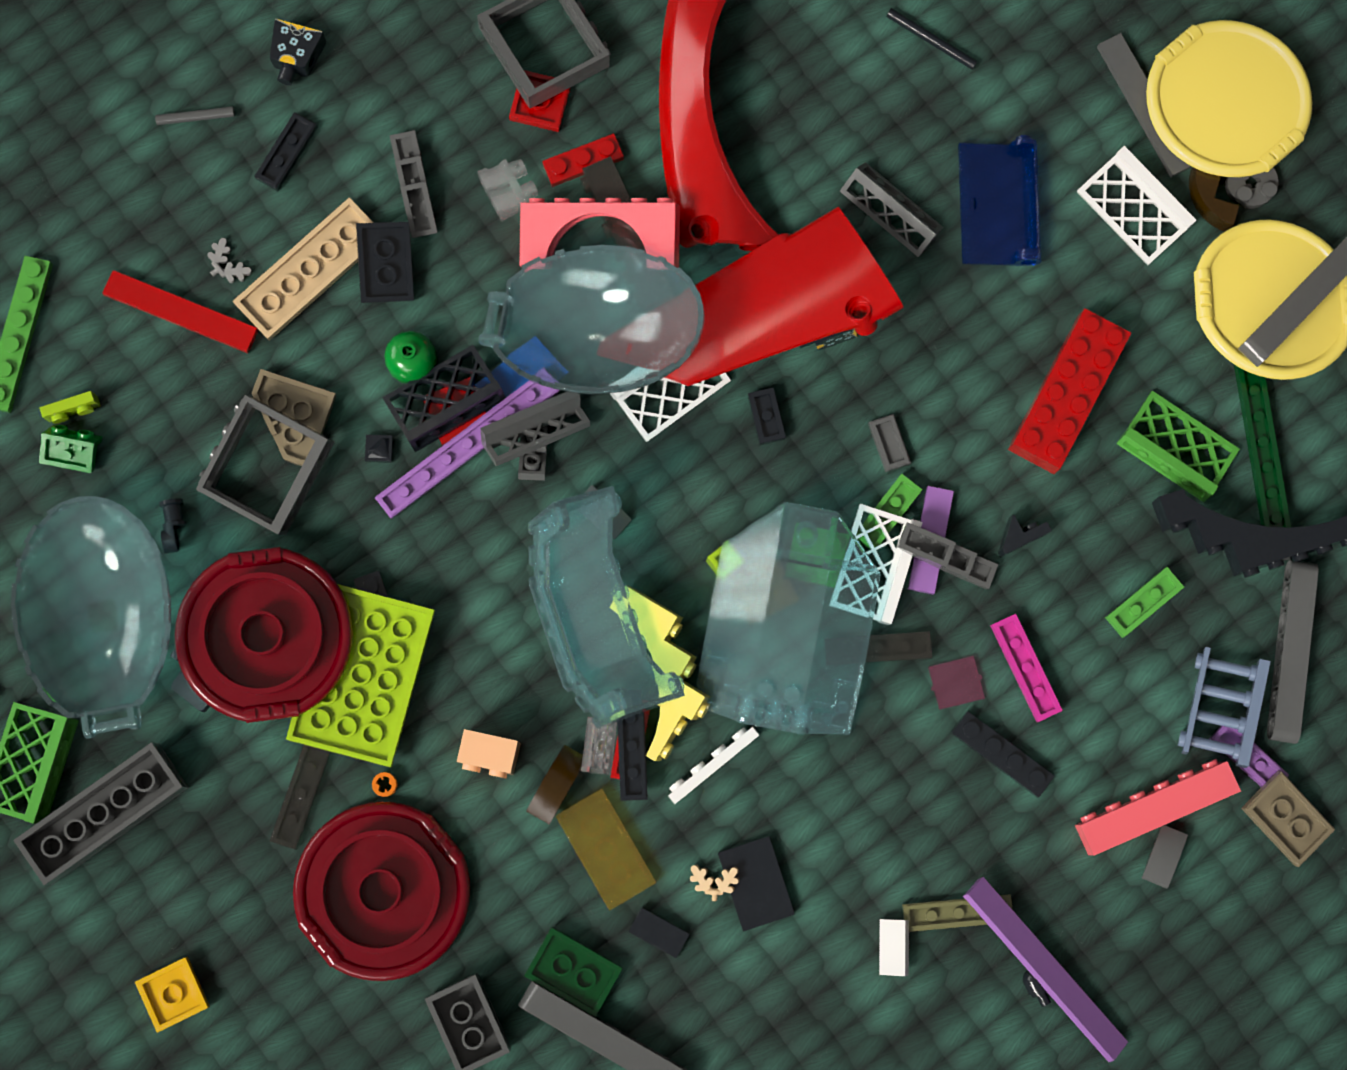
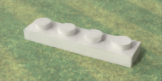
M743 727L732 736L735 742L727 748L722 744L711 753L714 757L713 760L706 765L702 761L690 771L693 774L691 778L686 782L681 778L669 788L672 793L668 797L676 804L757 738L759 734L753 727L748 731Z

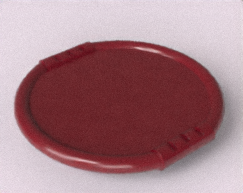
M281 547L228 553L227 556L211 564L196 578L185 594L175 625L177 659L184 677L191 688L206 704L216 711L246 723L298 717L320 703L334 689L343 675L350 658L353 640L350 609L337 582L324 568L312 559Z
M372 802L347 809L326 822L314 834L299 859L293 883V902L299 924L298 927L330 968L333 967L349 976L369 981H390L416 974L437 961L450 948L465 922L470 901V877L465 855L433 815H429L415 807L395 802Z

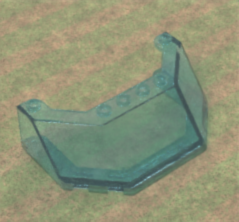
M613 486L553 501L528 523V532L531 535L533 534V545L529 546V564L534 566V576L529 577V587L562 686L567 692H574L577 696L575 697V702L584 713L590 712L594 716L592 723L597 729L685 696L682 678L674 672L665 674L647 654V643L644 636L640 634L637 625V614L631 608L628 599V587L622 581L619 561L614 558L612 552L613 518L619 514V509L622 506L620 496L615 493Z

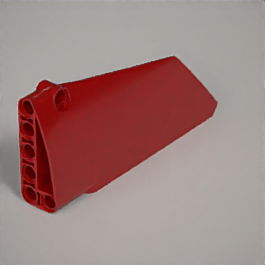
M836 207L791 235L782 233L604 339L601 341L597 356L690 386L843 331L855 329L856 333L861 336L870 335L877 329V320L880 318L884 320L904 307L842 210Z

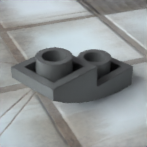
M548 426L543 427L541 432L548 433ZM524 435L520 437V443H530L534 437ZM547 445L520 456L519 480L545 481Z
M1166 825L1161 826L1141 878L1167 889L1188 835Z

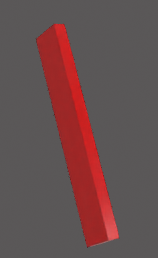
M114 270L102 292L108 298L245 353H249L259 331L256 327Z

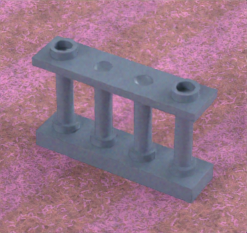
M1205 647L1203 654L1197 653L1194 667L1199 669L1187 729L1186 731L1181 730L1178 746L1182 747L1181 753L1186 755L1189 752L1190 746L1231 755L1232 759H1237L1235 766L1247 768L1250 763L1271 661L1259 659L1256 665H1251V667L1209 658L1211 648ZM1206 668L1249 677L1248 680L1253 681L1251 691L1246 690V693L1203 684ZM1204 694L1243 703V706L1247 707L1246 717L1238 719L1198 710L1200 696ZM1195 720L1238 729L1237 732L1242 733L1240 744L1235 743V745L1193 736Z

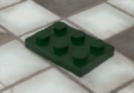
M551 927L524 976L596 1017L623 967Z

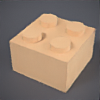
M464 729L457 762L463 764L462 769L480 773L481 768L490 770L489 775L506 779L507 774L514 775L521 743Z

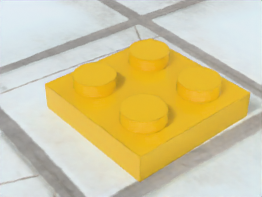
M188 957L135 982L157 1033L210 1007Z

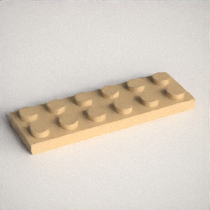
M348 198L234 299L233 303L270 341L358 262L356 223L373 222Z

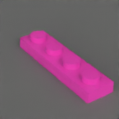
M1014 614L990 625L1036 722H1040L1063 711L1017 615Z

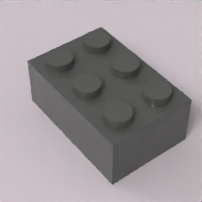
M478 973L425 998L456 1070H474L511 1051L510 1043Z

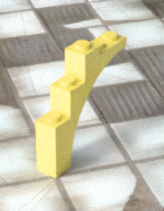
M623 584L610 608L631 624L639 633L652 655L659 678L661 702L656 734L646 756L654 761H661L663 758L667 759L672 752L674 745L671 743L675 736H680L687 725L686 717L690 720L704 717L710 707V704L707 703L710 696L684 681L685 677L689 678L695 670L696 664H694V661L697 657L670 641L671 638L675 639L680 633L683 626L680 623L683 617L633 587Z

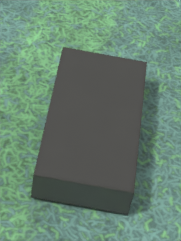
M894 414L868 423L885 473L911 464Z

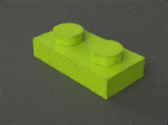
M88 391L39 408L45 420L58 424L67 421L69 416L75 414H90L94 411V408L101 405L98 396L92 391Z

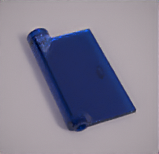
M1022 135L1016 137V140L1011 142L1010 145L959 143L962 264L1010 266L1040 264L1042 256L1037 141L1032 139L1031 136Z

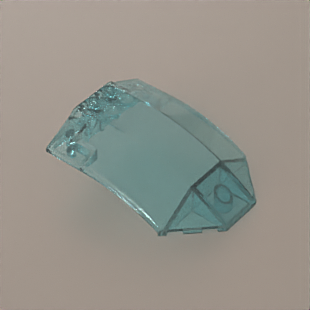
M784 502L771 513L761 517L746 527L745 530L722 543L695 687L710 696L707 702L710 704L708 711L739 723L791 733L850 735L869 645L880 571L868 557L864 548L850 531L838 511Z

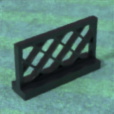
M471 345L433 367L426 376L419 380L409 381L382 398L413 450L417 452L499 404L506 397L474 345ZM471 355L475 357L476 362L473 369L461 367L464 359ZM445 370L454 371L451 382L438 380L440 373ZM459 372L471 374L468 386L456 384ZM476 376L487 377L490 381L489 384L482 388L473 387ZM423 383L430 384L428 396L416 394L417 387ZM436 386L448 388L445 399L433 397ZM453 390L466 391L464 399L460 401L451 400ZM399 397L408 398L405 409L396 408L391 402ZM414 399L426 401L423 412L410 410ZM431 402L443 404L440 413L436 415L428 414ZM408 416L419 417L418 426L408 431L405 426Z

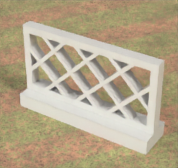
M1125 146L1077 190V193L1147 265L1155 260L1196 221ZM1114 164L1122 171V181H1107V170ZM1104 174L1103 180H1098ZM1126 176H1127L1131 181H1125ZM1091 185H1103V199L1092 198L1086 190ZM1107 185H1122L1121 199H1106ZM1125 185H1136L1140 190V199H1125ZM1106 203H1121L1120 217H1110L1106 213ZM1125 203H1138L1139 217H1124ZM1143 204H1154L1158 208L1157 218H1143ZM1161 212H1162L1167 218H1161ZM1124 221L1139 222L1138 236L1127 235L1124 232ZM1142 222H1157V236H1142ZM1161 222H1171L1178 231L1173 236H1161ZM1142 240H1157L1156 251L1150 257L1141 249ZM1160 240H1167V241L1160 247Z
M639 369L611 389L609 393L618 402L647 442L731 380L726 373L719 375L722 381L715 386L704 384V381L691 385L700 387L698 398L691 401L683 399L685 385H681L680 398L666 397L667 381L678 382ZM652 379L663 381L661 396L647 393L648 382ZM644 386L643 393L636 392L638 389ZM703 388H709V390L703 394ZM631 394L643 396L640 411L631 410L624 400ZM646 397L661 399L659 414L644 412ZM664 400L679 402L678 411L674 416L662 415ZM682 403L689 404L682 409ZM633 413L640 414L639 421ZM643 415L658 417L656 429L649 434L642 426ZM661 418L668 419L666 422L661 424Z
M859 504L828 606L876 620L885 625L892 624L912 559V555L897 548V545L907 522L920 528L923 522L906 519ZM863 512L873 514L879 525L866 531L861 523ZM880 517L886 518L888 520L882 522ZM891 521L903 524L900 535L892 539L884 527L885 524ZM880 527L887 542L874 548L868 533ZM858 528H860L862 533L856 536ZM864 536L871 550L858 556L853 548V544L856 539ZM898 539V542H897V545H896V548H895V546H894V544H893V541H895V540ZM889 544L894 555L891 561L883 564L876 550ZM852 553L854 559L848 561L850 554ZM873 553L879 567L867 573L860 558ZM856 561L863 575L850 582L845 570L847 565ZM890 565L889 571L887 572L885 567ZM881 569L886 577L885 585L875 590L868 575ZM844 577L847 584L841 586ZM865 578L872 592L859 598L852 584ZM848 586L855 601L847 605L836 602L839 591ZM883 589L882 594H881V598H880L877 592H879V591H881V590ZM874 595L878 602L876 614L865 611L861 600ZM857 603L860 609L851 606Z

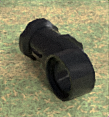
M181 498L159 502V506L163 508L165 521L162 524L163 530L161 531V542L165 554L180 551L177 529L187 526V522L183 520L181 505L184 502Z

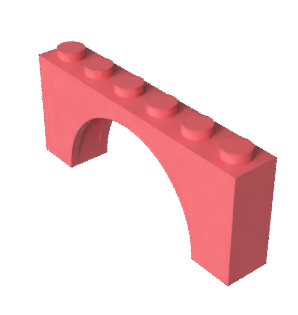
M529 198V203H521V267L552 268L555 249L563 235L571 227L588 218L608 216L623 220L639 235L646 250L648 267L652 269H679L680 205L673 203L672 198H657V203H647L646 198H631V203H621L620 198H606L605 203H595L596 199L580 198V203H570L568 198H554V203H545L543 198Z

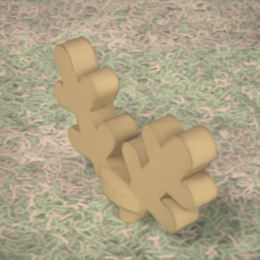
M698 865L691 867L693 875L690 877V881L699 882L695 886V890L705 891V894L712 895V901H717V895H723L724 892H734L735 888L729 885L740 882V879L736 877L739 869L738 867H733L730 871L728 869L723 870L724 880L721 877L716 878L715 882L718 888H712L711 885L714 882V878H706L708 869H700Z

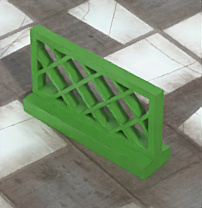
M1154 391L1149 393L1126 431L1116 443L1202 502H1205L1215 493L1218 488L1217 485L1240 450ZM1151 401L1161 406L1163 414L1151 416L1149 408ZM1178 417L1181 419L1185 429L1173 431L1170 418ZM1164 419L1167 432L1156 433L1153 421ZM1147 422L1150 434L1142 435L1134 428L1137 423ZM1192 433H1202L1207 444L1195 445ZM1186 434L1189 446L1178 448L1175 435ZM1169 436L1172 449L1164 450L1159 446L1158 438ZM1221 446L1230 452L1228 457L1217 460L1214 447ZM1208 448L1211 461L1200 463L1197 450ZM1191 451L1194 464L1187 465L1182 462L1180 452ZM1213 466L1215 473L1213 481L1203 475L1201 467Z
M13 702L0 742V771L2 766L9 762L14 774L3 780L0 774V788L6 801L0 804V813L33 824H37L49 815L79 720ZM20 710L27 711L31 722L20 728L17 718ZM47 718L55 719L52 731L44 735L39 723ZM34 726L39 738L28 744L23 732ZM18 736L23 748L12 754L8 746L10 740ZM42 743L45 753L42 758L36 761L31 749ZM26 753L31 764L19 770L14 759ZM33 769L37 778L33 785L27 787L22 775ZM17 779L22 791L11 797L6 785ZM24 795L28 801L25 814L18 812L14 801Z

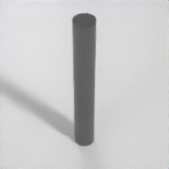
M233 106L160 114L155 115L157 125L235 117V111Z

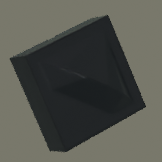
M366 435L365 462L392 463L393 435Z

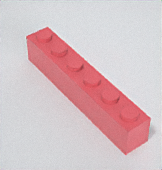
M1217 759L1202 764L1203 769L1196 773L1193 772V769L1177 775L1179 780L1173 783L1165 780L1154 785L1155 790L1145 794L1143 790L1129 796L1131 801L1121 805L1120 801L1107 805L1105 807L1106 812L1096 815V812H1092L1080 818L1082 822L1076 824L1075 827L1087 854L1097 855L1241 792L1228 762H1218Z

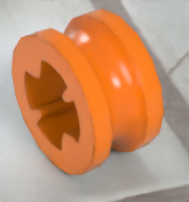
M383 772L373 778L372 789L377 795L388 797L397 790V780L392 774ZM385 777H388L390 779L389 784L392 787L389 791L385 789V792H381V786L378 784V781L380 779L385 780Z

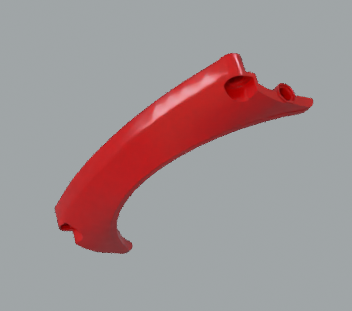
M668 0L660 59L659 120L668 197L673 199V203L680 205L679 244L685 248H691L697 244L711 246L715 243H729L739 245L741 250L753 251L779 234L764 221L740 188L724 155L713 119L709 86L710 54L715 27L726 0Z

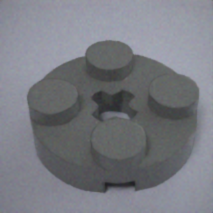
M1273 167L1269 172L1252 176L1225 177V190L1228 197L1232 201L1235 200L1237 203H1240L1241 207L1248 209L1259 208L1265 205L1277 193L1278 176ZM1249 177H1253L1257 181L1255 188H1252L1251 184H1246L1245 181Z

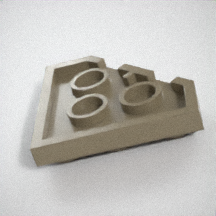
M260 369L252 391L255 399L322 435L337 396L333 392ZM261 412L283 459L302 466L315 440Z

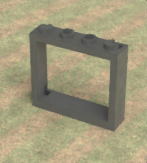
M506 0L477 15L480 31L529 109L610 67L611 53L608 50L607 43L605 41L601 42L597 36L598 30L592 21L588 22L586 19L585 10L580 1L558 0L594 57L537 88H534L498 31L497 26L547 0Z
M245 395L239 406H235V415L232 421L225 425L222 431L223 438L219 446H215L209 457L211 461L207 469L200 473L199 476L201 478L196 490L274 533L286 535L335 441L265 403ZM256 409L315 440L275 519L215 488Z

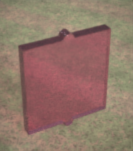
M974 656L928 667L933 684L931 690L935 692L939 710L985 699L980 682L982 676L978 674Z

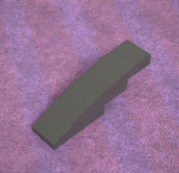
M413 130L389 135L411 236L416 238L437 233L416 132Z
M908 522L905 524L897 548L986 590L990 588L998 564L977 556V553L956 545V542Z

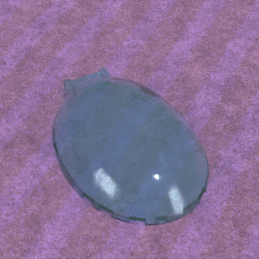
M580 246V250L565 252L564 249L557 250L555 255L544 259L537 257L521 265L522 269L507 280L506 292H489L487 297L489 306L484 331L479 336L478 341L481 345L494 347L493 350L503 363L517 374L534 383L574 393H617L647 386L678 369L691 356L700 341L705 322V310L700 292H698L692 279L680 267L677 268L667 262L666 258L661 256L655 257L647 254L645 250L626 246ZM499 305H503L498 334H494Z
M96 496L71 498L46 512L48 515L38 525L34 524L24 540L26 546L21 559L17 558L15 567H18L16 582L12 583L11 611L18 651L23 654L26 663L24 668L27 675L31 676L38 688L36 691L49 706L54 707L65 717L81 718L83 735L86 739L94 738L99 733L131 728L132 730L141 728L140 706L155 687L163 669L169 647L171 598L169 581L161 553L154 538L142 521L126 507L110 499ZM127 711V717L95 723V716Z

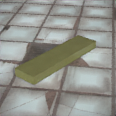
M1000 895L1012 909L1011 895ZM965 898L902 904L904 920H909V932L988 925Z

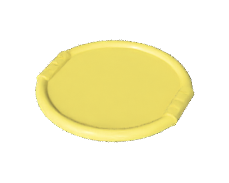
M1217 20L1191 25L1155 56L1147 81L1146 98L1151 122L1162 142L1186 164L1212 175L1247 177L1269 172L1304 141L1310 124L1313 104L1312 91L1301 62L1279 38L1252 24L1232 20Z
M1278 220L1249 221L1232 227L1219 235L1207 247L1201 256L1196 271H1194L1196 318L1206 337L1230 362L1249 373L1261 377L1279 380L1297 379L1313 375L1330 366L1347 348V276L1260 366L1256 367L1238 348L1334 249L1313 232L1301 226Z

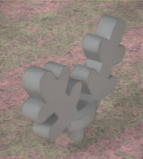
M221 238L218 245L213 243L212 249L215 251V254L212 252L208 253V258L212 261L211 264L214 267V270L210 272L213 277L219 273L222 278L226 277L229 283H234L233 277H237L240 282H243L245 280L244 276L252 274L251 269L244 267L242 262H239L236 268H233V264L228 262L226 256H223L231 252L230 248L226 247L227 241L225 238ZM227 263L225 269H222L220 264Z

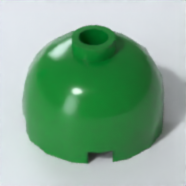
M412 330L400 332L393 336L387 344L384 354L385 365L391 376L405 384L426 376L438 362L436 349L431 340L422 333Z

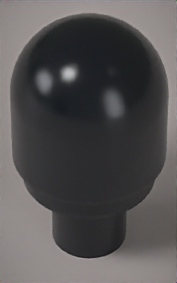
M1027 970L1023 974L1022 980L1028 994L1032 998L1037 997L1041 1007L1050 1004L1051 1000L1046 993L1047 991Z

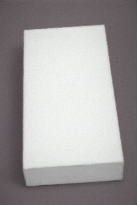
M880 919V975L909 976V920Z

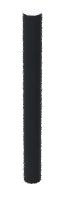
M893 8L889 10L887 18L971 70L974 69L978 62L977 60Z

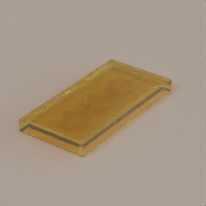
M603 789L598 790L556 815L558 822L609 911L656 884L655 879Z

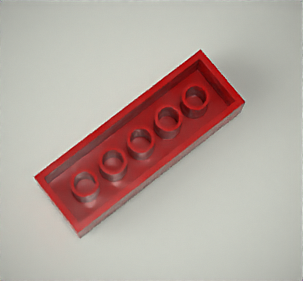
M1084 308L1074 322L1008 450L1052 474L1060 470L1131 332Z

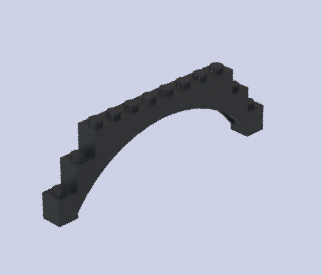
M1184 489L1159 496L1152 502L1162 532L1172 530L1173 533H1178L1189 529L1197 553L1208 552L1210 556L1224 551L1234 576L1243 574L1245 578L1259 574L1260 568L1268 566L1269 570L1284 566V561L1292 559L1294 563L1309 558L1308 553L1317 551V554L1321 555L1334 550L1332 546L1340 543L1342 548L1347 547V516L1312 526L1291 528L1267 527L1245 523L1210 510L1186 496Z

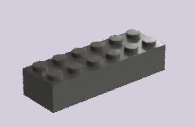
M151 742L13 841L44 886L54 885L190 787L160 744Z

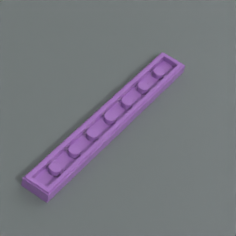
M543 369L378 494L375 499L388 516L393 519L484 450L481 443V427L548 400L559 393L560 390Z
M984 877L979 878L963 897L1033 977L1038 980L1047 993L1108 1062L1114 1061L1128 1041Z

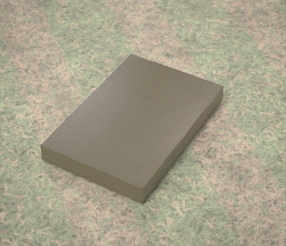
M1277 771L1241 808L1296 867H1300L1335 830L1282 771Z

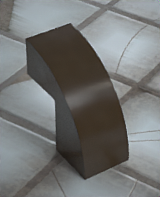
M1193 167L1189 175V191L1196 210L1213 227L1224 232L1234 225L1239 205L1215 198L1220 176L1205 173Z
M564 745L535 793L526 812L550 825L588 758Z

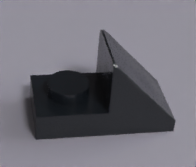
M1015 515L1009 517L998 551L999 556L1002 557L1050 533L1052 530L1048 522L1039 525L1038 521L1033 522L1023 528L1025 530V533H1023Z

